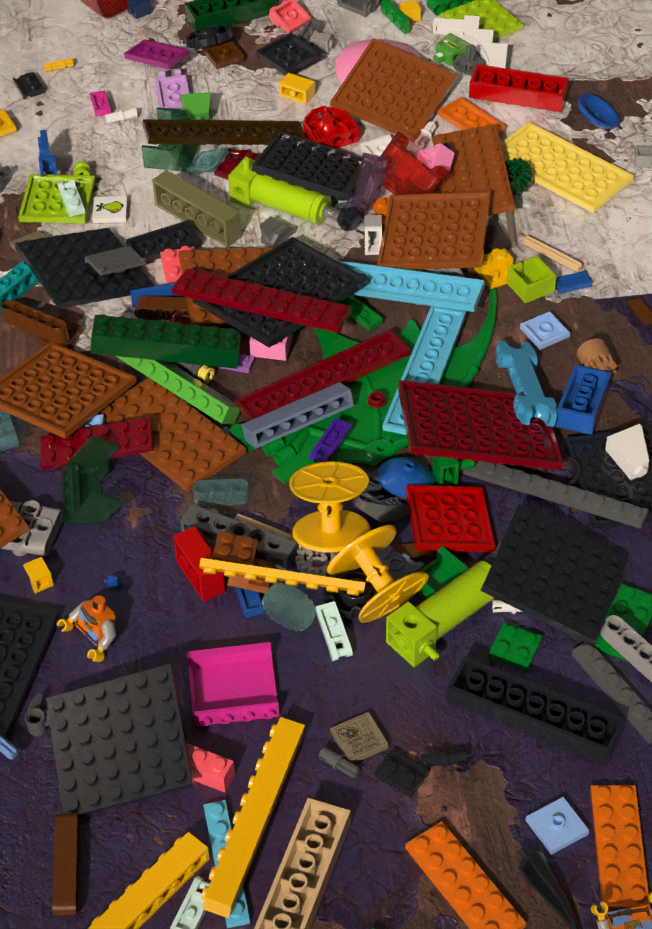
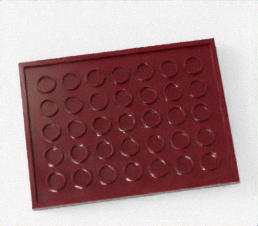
M399 380L397 387L409 452L411 454L562 470L563 461L553 427L546 426L543 420L536 417L531 418L530 425H523L514 411L513 404L516 393Z

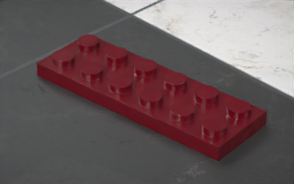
M149 416L77 429L66 439L56 434L40 436V467L44 471L154 451L152 419Z

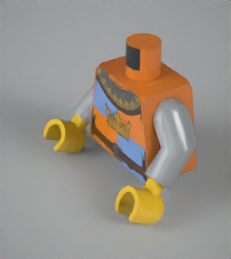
M95 596L93 599L85 600L69 614L70 617L59 620L57 626L65 625L62 632L71 631L75 621V626L98 647L97 650H89L87 657L93 659V662H101L104 659L103 651L107 650L110 644L115 641V614L105 604L103 596Z
M652 892L649 893V895H648V900H649V902H650L651 904H652ZM600 902L602 907L600 913L597 911L595 904L591 906V912L598 916L596 920L598 929H652V908L649 905L608 912L607 904Z

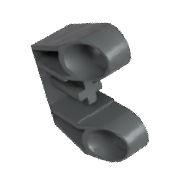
M376 476L368 477L369 483L362 494L353 498L352 501L356 507L380 523L398 522L409 515L406 498L397 496L384 499V496L380 495L383 486Z

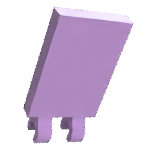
M180 68L174 69L175 75L171 77H166L165 70H159V78H155L161 114L183 111L180 94H189L186 75H181Z

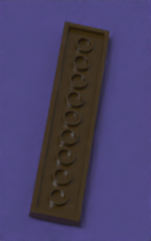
M143 119L142 122L147 142L153 145H269L279 131L306 139L299 121Z

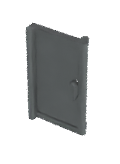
M130 246L85 256V263H89L101 276L146 265L145 258H141Z

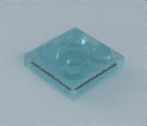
M226 147L203 151L186 171L188 175L214 172L217 166L225 160L229 152Z

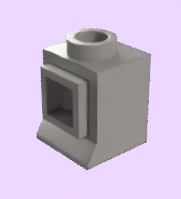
M314 30L310 38V42H314L312 46L322 54H328L330 49H333L334 39H331V34L320 33Z
M635 146V152L631 153V162H634V167H649L652 169V146Z

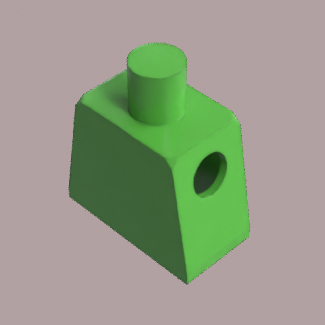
M210 92L180 94L181 106L186 120H210Z

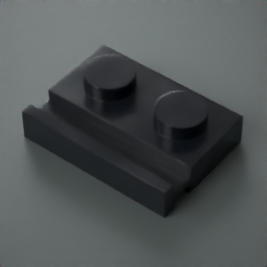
M34 72L25 73L17 79L13 78V83L23 99H26L27 96L31 98L45 93L44 87Z
M392 749L390 755L375 770L374 776L412 798L422 785L424 779L429 776V770Z

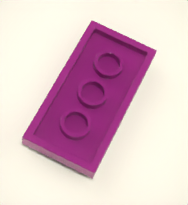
M146 39L124 53L125 59L165 69L173 68L174 65L183 61L189 55L188 49Z

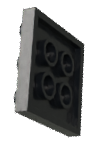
M291 32L256 50V56L286 75L321 58V52Z

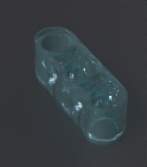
M0 410V450L3 452L18 448L20 445L10 414Z
M244 479L198 480L192 485L193 499L195 504L199 506L241 505L247 503L250 498L249 485Z

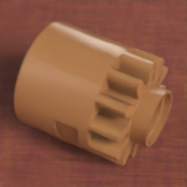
M602 339L588 340L578 348L577 358L581 366L611 372V378L613 377L612 373L617 372L615 369L617 364L605 341Z

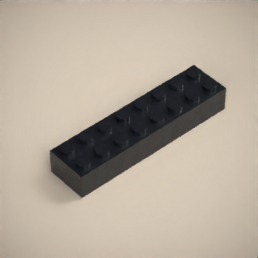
M464 656L447 687V703L605 766H608L623 734L626 718Z

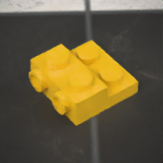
M496 248L491 253L483 254L482 267L474 269L489 289L507 284V267L514 265L513 257L506 248Z

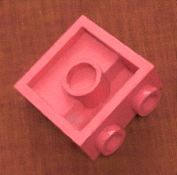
M284 0L280 5L273 6L268 16L277 27L281 26L288 34L306 25L311 18L296 0Z
M183 246L181 249H166L164 252H160L167 284L175 283L182 275L178 251L195 250L194 247Z

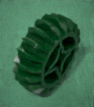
M515 157L513 160L508 159V161H505L513 197L516 194L520 196L521 192H525L526 188H530L534 178L532 168L527 161H523L521 158L517 160Z

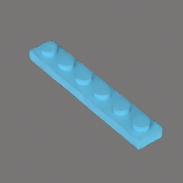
M225 800L203 804L215 867L219 863L217 861L221 847H226L227 842H225L228 830L231 829ZM243 886L230 918L225 917L227 928L250 924Z

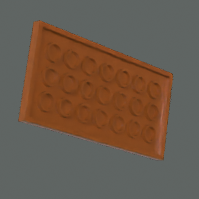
M496 124L432 136L433 146L439 143L444 144L447 141L448 144L451 143L450 149L455 153L447 181L441 183L442 193L491 191L489 215L515 210Z
M150 378L120 395L96 414H104L105 424L150 416L153 426L154 451L140 453V455L187 493L246 454V448L179 396Z

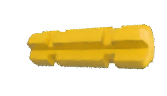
M67 58L65 61L62 59L53 61L51 64L50 62L44 63L43 66L45 72H50L52 69L55 71L65 69L66 67H73L74 62L72 58Z

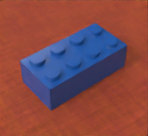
M575 365L557 408L555 427L592 435L609 391L611 372Z

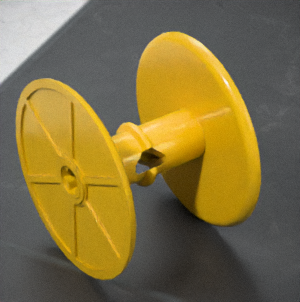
M321 462L303 467L291 476L289 486L297 497L305 501L320 503L317 506L319 511L302 517L294 525L292 534L294 540L299 545L318 552H340L354 540L371 531L369 522L363 516L355 512L342 510L343 504L341 503L353 499L365 491L369 483L366 472L348 463Z
M393 525L376 528L357 538L341 550L327 567V573L331 576H341L361 567L367 576L366 581H370L378 592L361 609L359 621L362 623L379 619L403 605L421 590L429 577L425 572H415L394 581L388 572L389 566L384 565L378 557L396 535V528Z

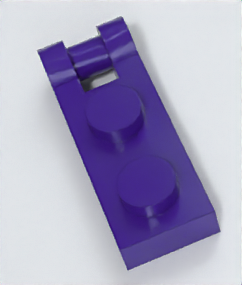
M334 418L311 451L309 460L314 462H331L332 457L351 431L352 425Z

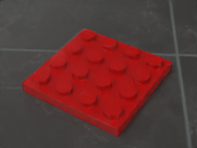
M406 485L405 493L416 550L437 551L444 547L448 551H494L495 543L482 487Z

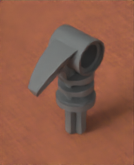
M37 694L32 699L25 715L28 732L36 737L43 735L47 731V726L50 725L48 709L46 711L40 709L43 700L42 694Z

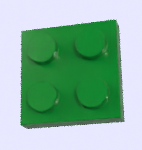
M503 623L488 653V658L528 672L543 636Z

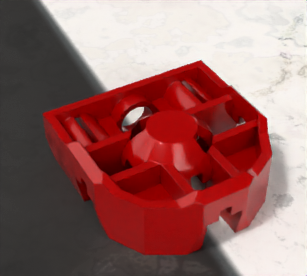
M321 106L312 109L304 118V134L310 141L336 149L359 142L360 128L346 110ZM317 113L322 114L323 117L319 118Z

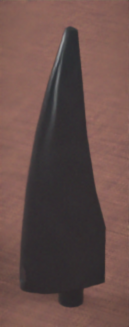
M526 847L521 848L518 853L523 861L518 868L526 880L571 929H580L566 891L544 853H529Z

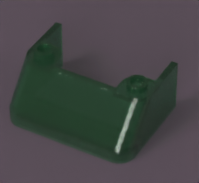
M157 107L158 119L194 120L182 109ZM159 144L158 147L142 145L144 168L182 172L190 171L195 164L200 144Z
M92 435L66 463L62 470L64 523L71 526L102 523L109 520L111 515L123 504L122 500L101 493L100 482L108 474L110 469L108 460L119 449V446Z

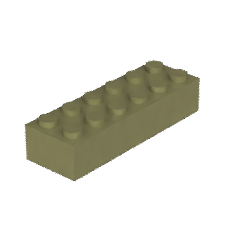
M167 170L152 179L155 206L182 222L189 220L194 229L227 248L241 238L240 213L237 209L232 208L223 201L218 200Z

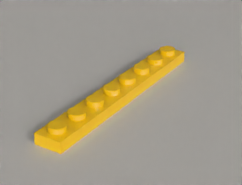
M205 558L200 560V569H204L203 572L207 574H216L217 571L224 572V576L236 577V574L244 575V579L257 580L258 577L264 578L265 582L277 583L278 580L284 581L285 585L297 587L298 584H304L306 588L317 590L318 587H324L326 591L334 593L344 590L347 591L348 595L359 596V593H363L365 588V582Z

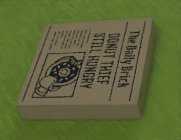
M369 712L330 728V733L346 760L353 764L389 748L388 742Z

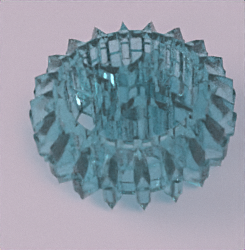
M274 583L264 594L262 608L266 610L265 614L270 616V620H274L282 628H288L289 631L291 629L296 632L299 630L304 631L312 624L316 615V607L312 604L313 601L308 599V595H304L302 590H297L295 586L291 587L289 584Z

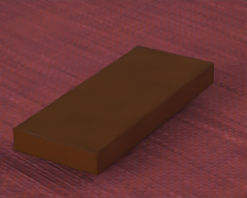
M640 297L627 302L644 326L652 324V312Z
M415 543L394 545V551L401 555L404 553L410 556V559L434 556V551L416 550Z

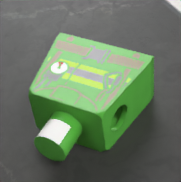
M449 33L436 44L433 59L436 63L444 62L452 66L462 53H466V46L470 44Z

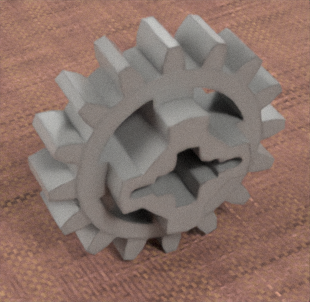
M301 546V550H297V556H295L297 569L301 570V573L327 577V567L338 552H318Z

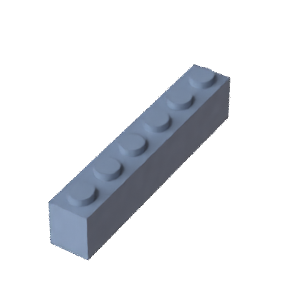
M339 382L242 424L245 440L254 448H258L354 406L351 389Z

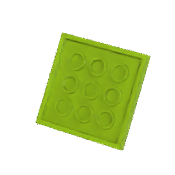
M474 0L440 13V18L464 20L465 15L480 16L479 29L494 30L493 40L523 29V23L496 0Z
M30 174L18 216L19 222L86 224L95 185V176H54L44 174V177H41L40 174ZM74 179L85 208V213L69 217L57 183H67L69 180Z

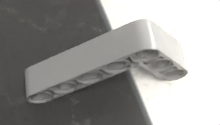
M611 615L607 617L601 629L603 639L652 682V645L619 616Z

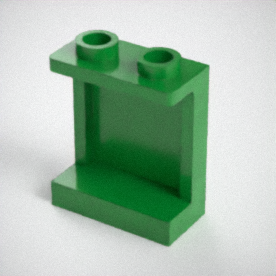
M441 547L437 550V558L418 571L427 573L429 577L426 584L417 593L425 601L469 568L447 549ZM410 570L407 573V575L412 574L414 572Z

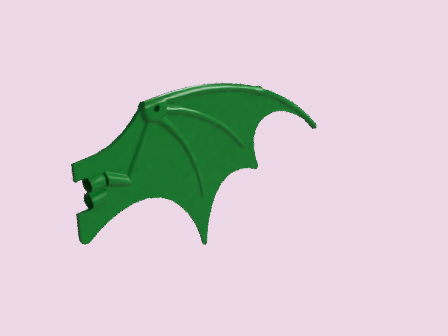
M495 288L490 290V308L483 326L470 342L453 349L440 385L467 388L478 374V369L489 347L495 325L497 309V290ZM409 320L405 329L397 335L411 349V354L421 332L414 320ZM313 327L321 344L323 360L359 344V342L347 339L334 332ZM410 356L345 385L351 389L354 406L263 445L264 453L268 457L273 456L275 463L279 466L272 471V474L283 484H286L299 469L311 464L321 463L309 460V456L334 418L351 424L352 429L332 457L331 462L365 463L376 466L407 447V436L384 431L383 423ZM379 391L386 397L385 406L382 408H372L368 405V397L372 392ZM236 424L230 428L231 435L249 452L256 449L245 440L242 424Z

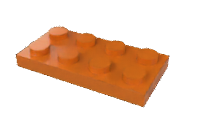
M462 97L438 110L440 117L460 130L496 124L498 135L505 131L504 124Z

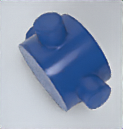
M111 575L104 580L109 589H116L122 584L117 575Z

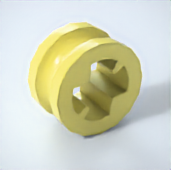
M203 365L199 369L197 377L199 380L209 383L214 377L215 370Z

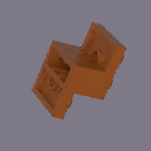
M218 531L212 560L272 568L273 566L271 561L254 558L257 539ZM237 574L236 577H229L227 584L228 586L267 594L269 583L265 582L264 578L257 577V580L244 579V575Z

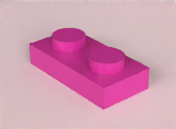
M105 90L90 93L95 116L110 114L111 109Z

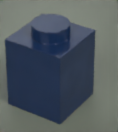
M127 0V11L135 19L151 14L150 0Z

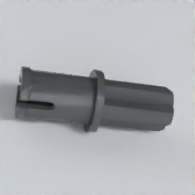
M326 746L321 749L318 755L320 760L331 765L335 771L340 770L352 778H356L360 772V768L346 760L343 754L339 755Z

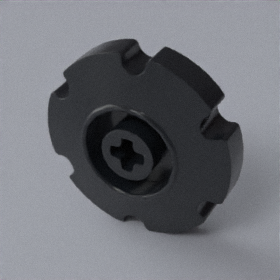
M214 25L198 29L185 36L186 47L207 48L216 46L233 37L232 28L227 25Z
M361 567L341 576L330 575L332 578L365 582L364 592L359 593V596L348 595L347 591L339 590L338 593L328 592L323 587L325 604L335 601L340 617L347 620H352L356 616L359 617V613L364 605L378 593L372 583L366 581L367 576Z

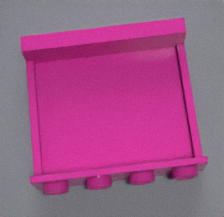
M270 642L187 651L194 726L204 727L211 724H228L237 721L247 722L254 719L279 717Z

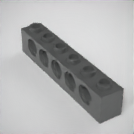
M191 504L180 520L182 532L195 526L199 533H203L206 542L213 545L216 544L218 531L257 539L254 558L273 562V567L288 571L295 560V556H297L296 541L262 530L254 525H248L237 519L223 516L220 513L212 512L201 506Z

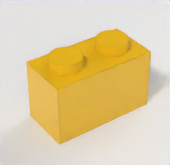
M287 73L279 82L280 96L307 104L316 94L315 81L291 73Z

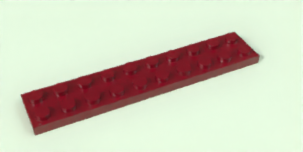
M186 268L172 287V294L335 333L340 332L352 313V307L188 268Z
M390 329L235 400V404L248 421H251L339 382L343 385L352 383L410 356L411 349Z

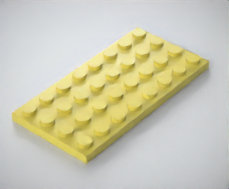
M530 122L501 143L504 161H508V159L513 160L515 157L517 160L521 158L523 161H527L532 168L534 177L532 181L592 213L625 188L634 178V175Z

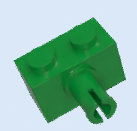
M433 456L432 473L436 486H458V472L474 468V461Z

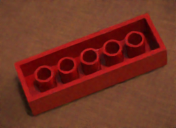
M476 64L469 83V98L562 112L568 94L569 78Z

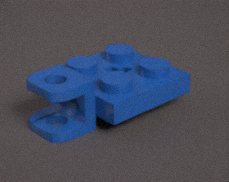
M40 130L41 137H37L40 175L44 177V172L45 174L52 175L53 171L55 176L57 175L55 155H50L47 130Z

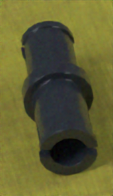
M465 749L450 752L441 750L440 753L421 754L422 767L424 768L435 766L446 768L448 765L467 764Z

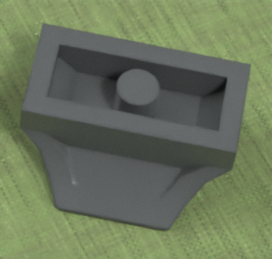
M272 216L259 225L262 234L261 243L269 248L278 246L296 233V227L279 221Z

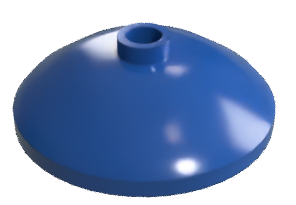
M589 93L580 95L578 106L588 123L603 129H614L619 125L618 114L606 101Z
M396 457L382 463L378 470V480L383 488L399 497L406 498V485H435L432 471L422 462L412 458Z

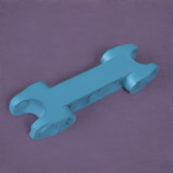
M498 340L496 363L499 368H507L517 393L513 404L516 416L523 425H530L531 418L536 417L543 420L546 426L554 427L557 419L556 402L554 398L545 397L534 371L537 367L535 350L528 342H522L521 348L516 349L510 347L506 341Z

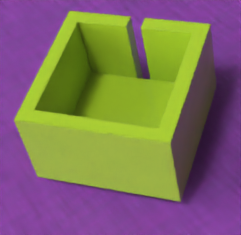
M538 256L525 260L524 264L520 262L507 267L506 283L526 304L555 292L556 275Z

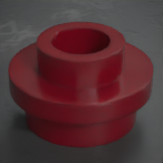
M372 392L368 397V405L372 408H382L386 404V397L382 392Z

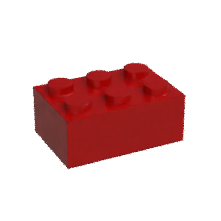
M194 526L174 535L176 561L202 601L205 602L224 593L226 579L223 572L216 571V574H207L203 572L204 569H200L201 558L212 559L214 552L212 546L206 544L203 533H199Z

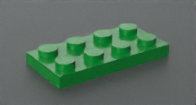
M621 584L605 621L611 615L619 616L639 635L644 637L652 620V594ZM600 631L594 647L598 651L627 661L603 639Z

